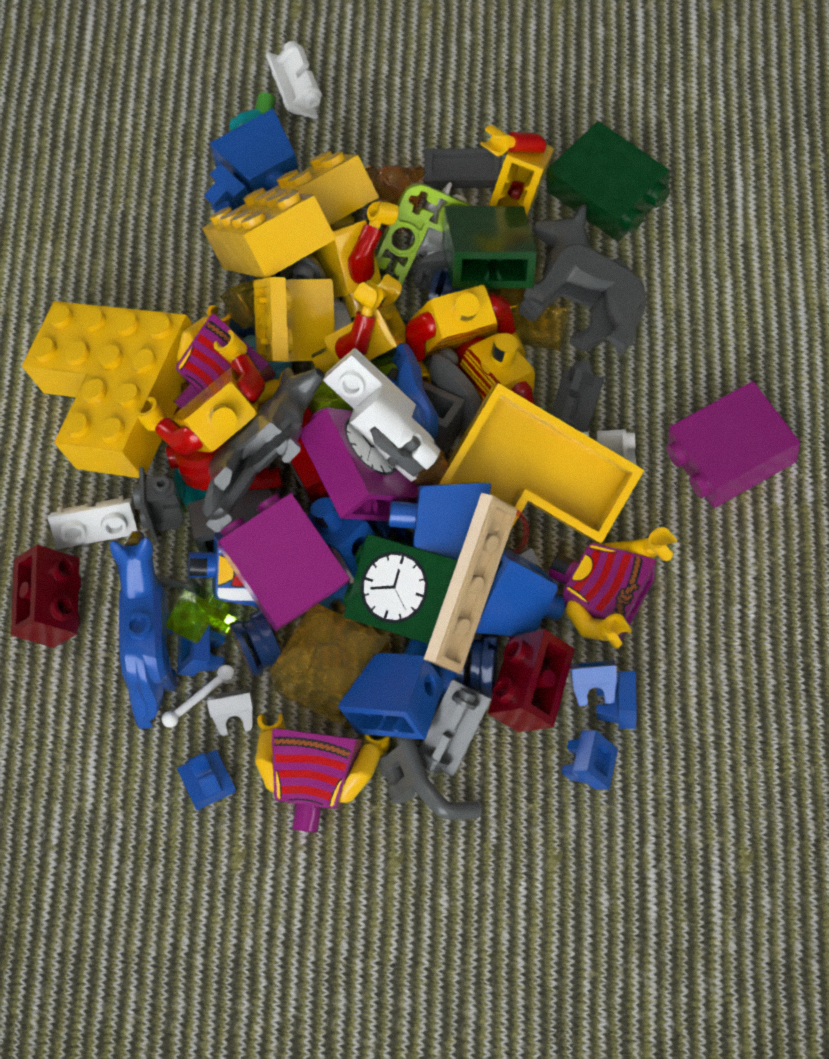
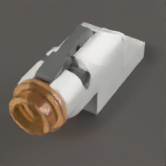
M354 348L326 372L323 381L353 408L349 423L373 444L390 465L394 466L411 482L413 481L415 484L421 483L423 486L434 485L445 474L449 467V462L444 459L445 453L434 444L432 436L412 418L416 404L363 354Z

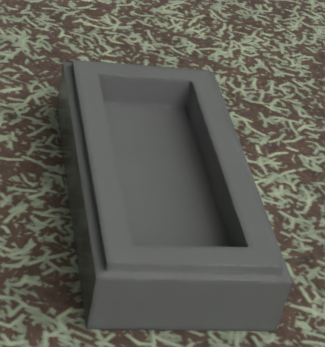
M485 148L425 149L424 184L433 188H445L449 182L452 183L451 188L495 187L502 168V156H496Z

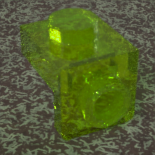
M185 589L167 619V628L193 643H198L209 624L232 636L228 624L237 619L227 613L231 606L226 602L215 599L211 594H208L206 599H203Z

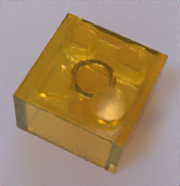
M317 604L308 610L270 670L275 691L350 729L351 724L338 705L373 656L378 653H391L389 639Z

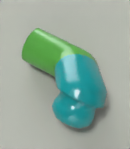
M260 93L254 109L241 112L230 120V131L271 109L274 110L276 98L270 93Z

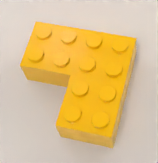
M331 151L324 152L310 160L312 165L310 168L300 173L295 169L280 176L277 179L279 185L269 191L261 188L248 194L243 198L245 204L232 211L231 207H226L211 215L209 218L212 223L204 226L202 229L223 269L260 278H269L334 241L336 237L330 227L331 224L379 198L359 155L343 154L342 151L334 154Z
M60 301L53 302L21 367L44 394L76 397L54 441L55 445L76 469L139 478V467H143L145 474L147 473L162 438L155 431L146 430L134 413V409L136 408L140 413L149 411L152 406L147 398L153 397L163 409L167 418H171L174 415L177 405L173 401L188 385V382L176 370L178 364L176 357L181 334L193 324L187 315Z
M497 383L491 387L434 485L491 483L490 495L517 508L512 527L525 505L529 503L591 541L602 544L643 474L644 469Z

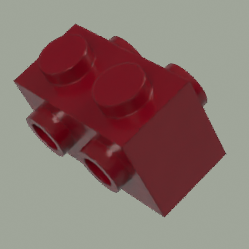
M37 544L14 559L10 636L55 648L77 635L80 625L78 598L81 587L79 557Z
M545 629L510 636L509 642L504 649V659L498 680L493 687V697L488 714L518 733L554 727L575 648Z

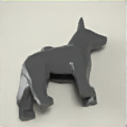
M586 204L581 205L573 218L535 221L533 232L552 251L545 261L541 281L534 284V288H526L523 296L525 299L521 302L518 310L519 314L535 322L560 296L584 306L593 307L590 326L582 332L573 334L570 338V344L582 351H588L603 341L608 340L615 346L618 353L624 355L628 347L632 346L636 339L637 325L645 310L646 292L643 281L629 270L625 262L619 259L611 260L591 248L585 230Z
M287 367L281 376V383L271 399L267 400L258 409V414L231 436L211 459L208 466V474L211 480L202 508L203 513L208 517L205 524L215 533L221 532L231 522V512L248 491L260 471L267 467L279 454L282 456L281 460L289 463L300 452L301 445L297 441L302 432L303 416L324 378V373L319 368L295 375L293 370Z

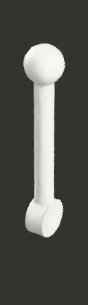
M230 665L221 666L217 671V677L177 709L167 711L162 715L163 725L168 728L176 726L180 716L221 683H231L235 678L234 669Z

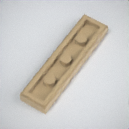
M484 493L480 495L424 660L461 674L517 513V508L493 495Z

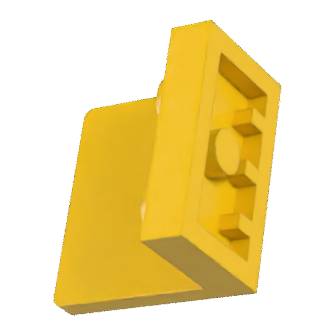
M285 277L253 280L256 352L267 362L312 361V354L327 347L324 338L335 332L333 281L331 279H285Z

